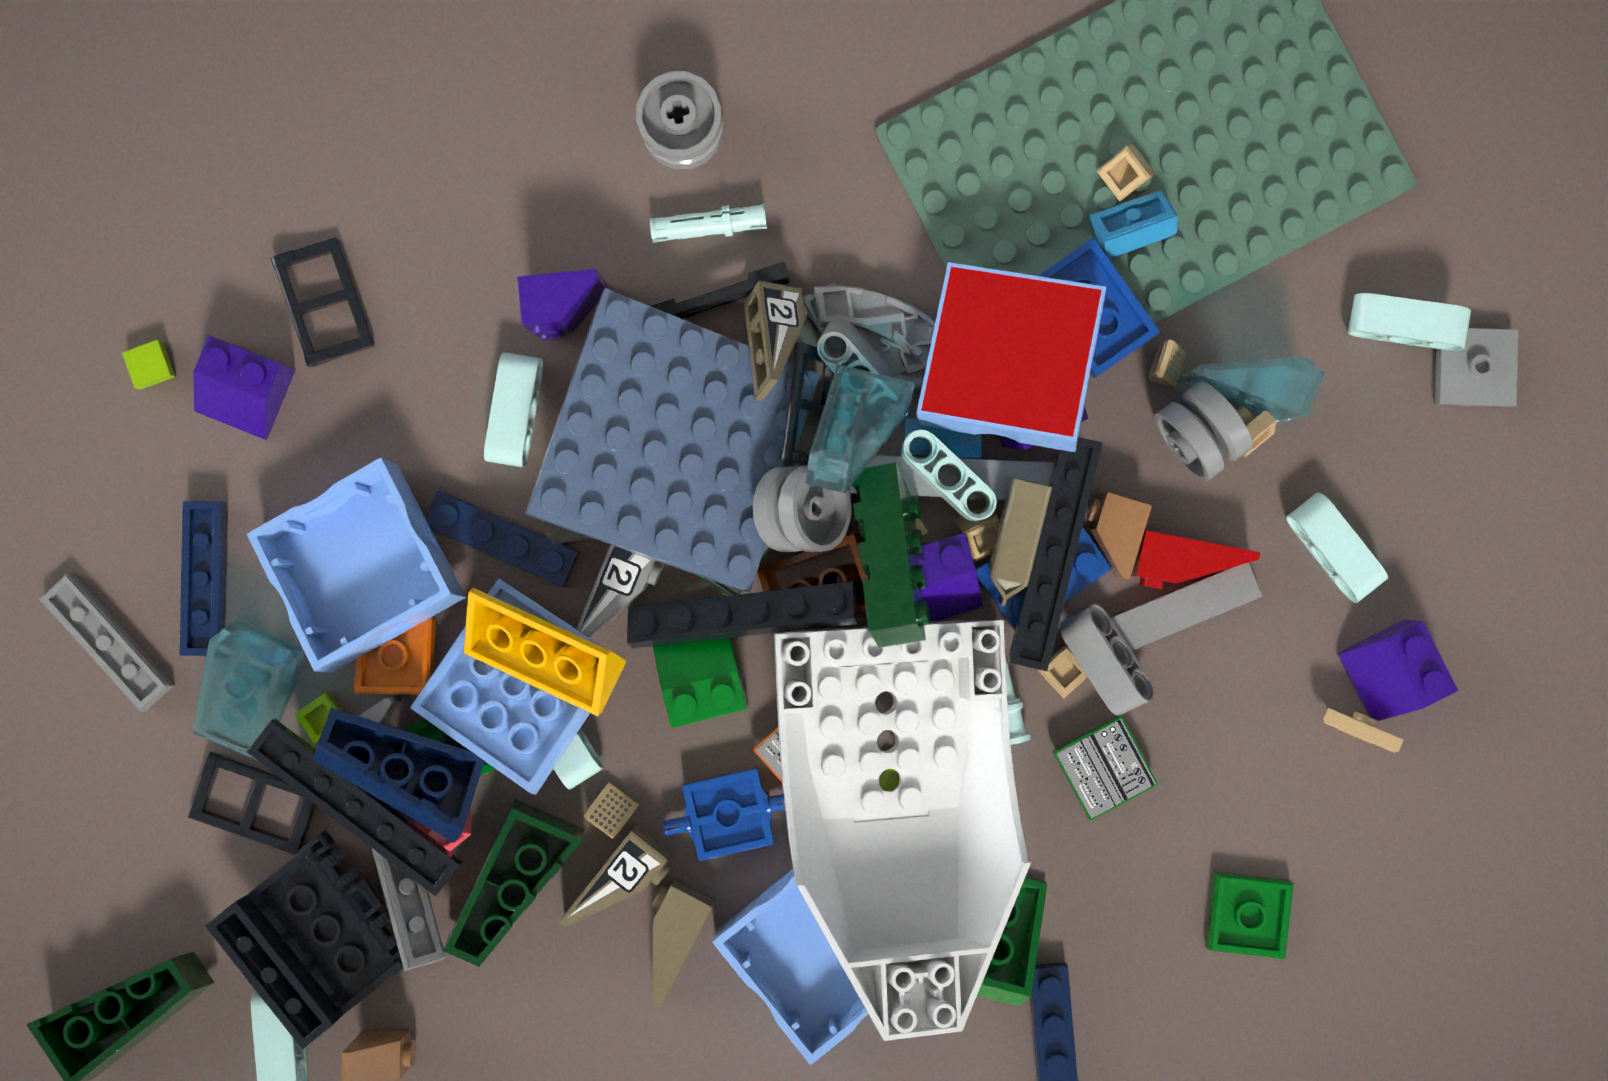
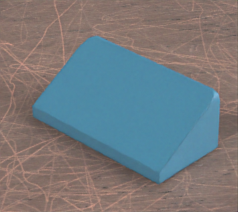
M1161 189L1090 215V221L1100 248L1107 258L1111 259L1174 236L1177 233L1178 215Z
M904 419V440L913 431L927 430L934 434L959 459H981V434L973 435L920 425L918 419ZM918 438L910 442L909 450L913 457L929 456L930 447L925 440Z

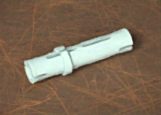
M764 204L742 208H730L727 205L722 206V210L650 218V229L653 243L667 240H679L714 234H725V237L733 236V232L767 229Z

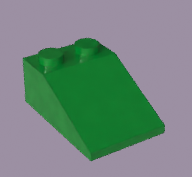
M716 595V596H712V597H708V598L721 597V596H720V595ZM732 638L652 646L671 729L748 708L749 704Z
M1029 878L1024 879L977 996L1018 1007L1031 998L1048 883Z

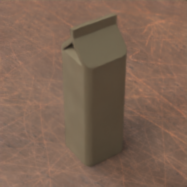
M1015 477L1010 478L987 571L999 591L998 602L1001 606L1006 605L1009 597L1028 586L1052 487L1049 485Z

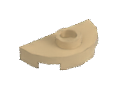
M1328 708L1323 719L1325 724L1335 727L1341 732L1393 753L1399 752L1404 741L1399 737L1375 728L1377 720L1355 711L1352 717Z

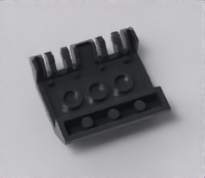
M327 830L320 833L297 851V855L247 895L236 900L205 925L206 929L302 1050L390 977L404 969L395 934L391 935L385 927L391 920L388 909L381 915L377 911L385 903L365 878L357 884L353 881L360 874L356 867L342 873L336 866L342 860L345 853L341 848H338L333 853L330 852L329 849L336 842Z

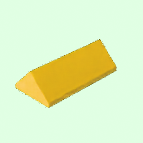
M472 588L469 591L464 654L591 714L599 716L602 713L627 662L626 660L602 646L480 590Z

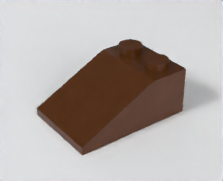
M861 533L852 534L844 537L842 542L832 550L802 552L758 568L757 573L763 592L853 581L857 592V616L865 614L866 605L862 580L870 578V574L866 575L864 573L859 556L858 543L866 542V540H863Z

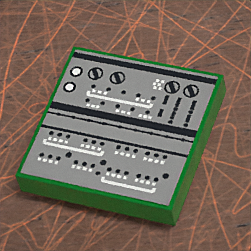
M1119 715L1052 751L1090 821L1158 785L1123 717Z

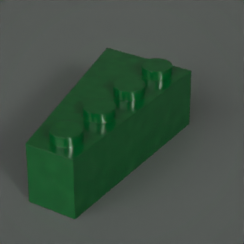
M896 462L849 471L851 486L855 487L861 499V502L854 503L853 507L855 520L858 521L863 540H866V542L858 543L864 573L866 575L870 574V578L862 580L869 633L879 648L926 640L925 625L931 623L927 601H922V589L927 588V576L924 565H919V554L924 553V541L921 530H916V519L921 518L918 496H911Z
M514 799L448 936L443 951L480 967L512 928L514 922L535 900L537 894L546 883L554 877L569 855L584 840V829Z
M190 952L166 960L26 1025L63 1081H90L100 1075L215 982L196 954Z

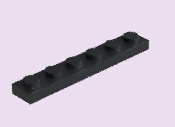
M1078 437L1076 452L1059 449L1057 451L1049 485L1052 487L1029 583L1024 590L1008 657L1009 663L1048 671L1103 442Z
M851 581L628 607L627 644L631 648L858 624L856 586Z
M277 719L270 720L246 752L436 896L461 865L462 861L387 803L313 761L315 748Z

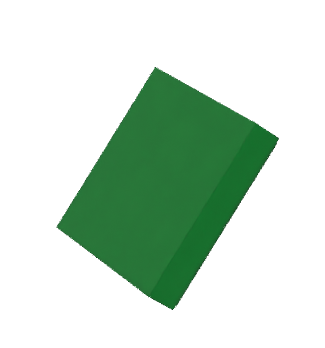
M1214 871L1205 947L1210 951L1285 959L1294 883L1284 879Z

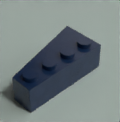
M334 708L330 709L312 759L453 843L456 842L464 829L485 762L471 751Z

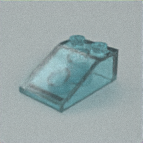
M1294 355L1291 358L1202 364L1180 374L1178 382L1192 387L1196 383L1204 381L1218 390L1228 402L1240 407L1244 406L1257 414L1267 410L1277 422L1284 424L1308 417L1325 372L1314 368L1315 363L1313 361Z
M238 620L231 622L209 640L193 734L256 760L246 751L270 720L277 719L281 722L299 678L304 654L303 648Z

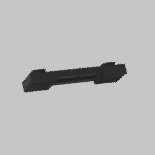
M783 261L748 273L749 279L679 303H676L675 299L672 298L651 307L683 319L748 297L758 281L781 285L790 283L789 273Z

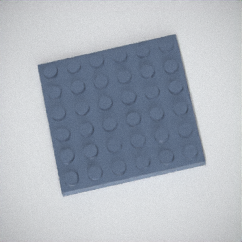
M604 288L601 292L525 514L735 589L751 592L766 545L759 536L754 523L752 504L755 490L763 475L776 467L791 466L792 463L779 460L780 450L783 449L794 364L787 361L779 380L763 401H757L754 395L748 345ZM805 369L802 399L812 401L820 374ZM800 410L795 450L807 417V411Z

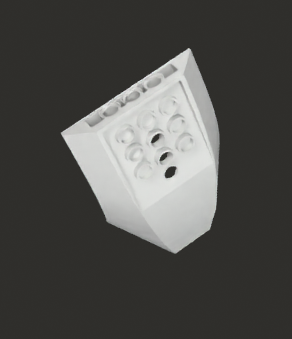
M1004 620L931 621L929 625H925L926 640L881 648L877 646L869 633L868 625L815 628L774 634L780 759L795 884L884 1041L963 1031L1031 864L1028 860L1021 825L1010 744ZM888 691L893 697V705L889 711L880 713L876 709L875 700L880 693ZM1000 707V713L994 708ZM891 730L895 736L894 745L887 751H881L877 746V738L881 732ZM886 769H894L899 774V784L891 791H885L879 785V776Z

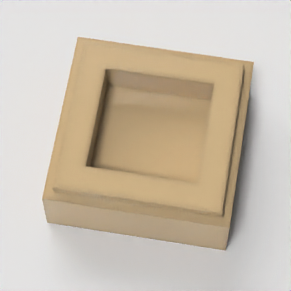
M1066 644L1051 655L1048 671L1036 669L1063 699L1087 678V675Z

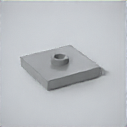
M1468 328L1464 350L1436 349L1435 405L1517 406L1519 330Z

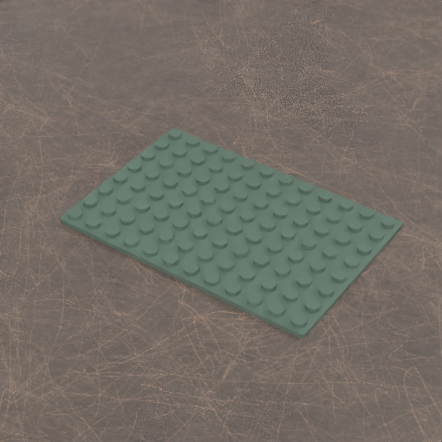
M1117 0L888 120L876 129V137L946 269L948 262L1039 276L1090 239L1094 238L1098 243L1090 221V215L1162 189L1178 215L1177 233L1174 236L1109 259L1154 324L1412 189L1416 184V179L1320 0ZM1133 144L1154 170L1155 175L1123 200L1119 201L1097 173V170L1123 148Z

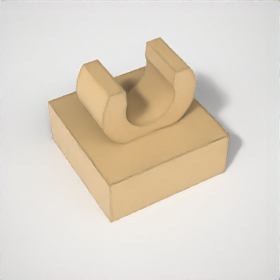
M1242 406L1236 412L1242 418L1253 442L1252 449L1243 455L1247 457L1275 433L1277 420L1267 410L1255 418L1247 408Z

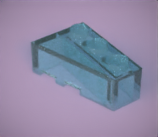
M837 364L810 450L805 484L846 493L908 415L915 383Z

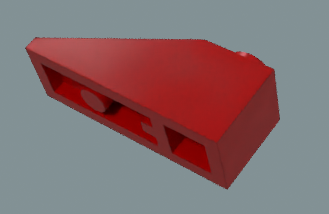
M1145 530L1131 576L1140 578L1139 585L1162 589L1163 582L1176 584L1257 561L1260 558L1261 552Z

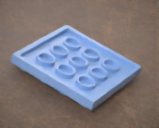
M499 578L488 593V595L599 645ZM465 626L410 708L526 791L536 795L590 713L464 654Z

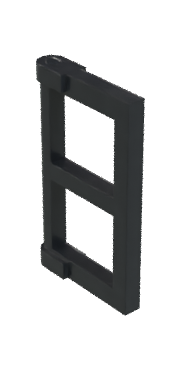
M336 237L297 250L287 251L270 258L300 341L307 367H316L334 359L374 347L346 261ZM331 253L343 290L298 304L286 267ZM348 301L360 337L314 351L302 315Z
M804 342L795 343L793 352L795 353L783 449L780 450L779 460L806 466L823 465V455L828 454L838 377L826 365L821 404L802 399L806 359L825 364V362L819 356L817 347ZM800 410L819 415L814 454L795 450Z
M210 752L206 758L188 818L297 855V851L301 849L316 805L277 775ZM219 768L256 780L241 823L205 810ZM267 785L304 797L290 839L253 827Z

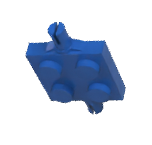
M758 767L684 783L682 789L686 802L685 816L663 820V829H665L666 837L688 831L690 837L695 842L698 860L703 861L773 845L775 841L770 824L772 812L785 809V802H783L784 794L768 797V794L762 787Z

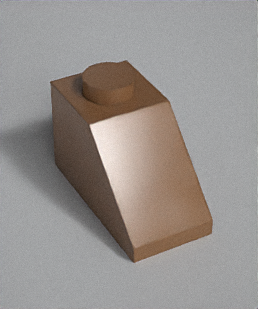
M1105 492L1100 493L1099 499L1093 498L1090 504L1087 520L1092 522L1089 531L1102 555L1111 566L1113 576L1122 580H1130L1152 505Z
M364 1028L342 1052L341 1081L400 1080L409 1067L413 1066L415 1061L416 1046L415 1042H410V1029Z

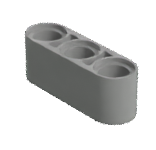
M842 319L829 322L824 328L817 345L818 354L872 417L884 423L896 420L902 413L907 396L904 383L850 322ZM838 336L842 338L846 346L843 348L834 347L830 343L829 337ZM857 365L866 366L872 374L861 376L856 373L854 367ZM888 394L893 396L897 402L885 404L880 400L879 396Z
M1094 603L1061 621L1060 632L1065 643L1105 705L1113 714L1120 716L1153 700L1154 688L1151 680L1107 612L1100 605Z

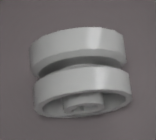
M670 71L655 77L642 90L636 104V123L647 151L660 164L672 169H693L705 164L717 153L723 139V115L715 90L702 77L687 71ZM680 119H683V120H684L683 123H681V124H676V122H677L678 120H680Z
M1204 381L1196 383L1182 394V405L1171 402L1154 414V422L1158 432L1168 448L1193 476L1203 482L1209 481L1224 470V459L1235 461L1252 449L1253 442L1242 418L1218 390Z
M826 464L786 466L771 469L763 475L757 485L752 504L754 523L759 536L768 547L780 552L802 550L805 552H822L832 550L845 537L852 514L851 496L845 480L836 469Z

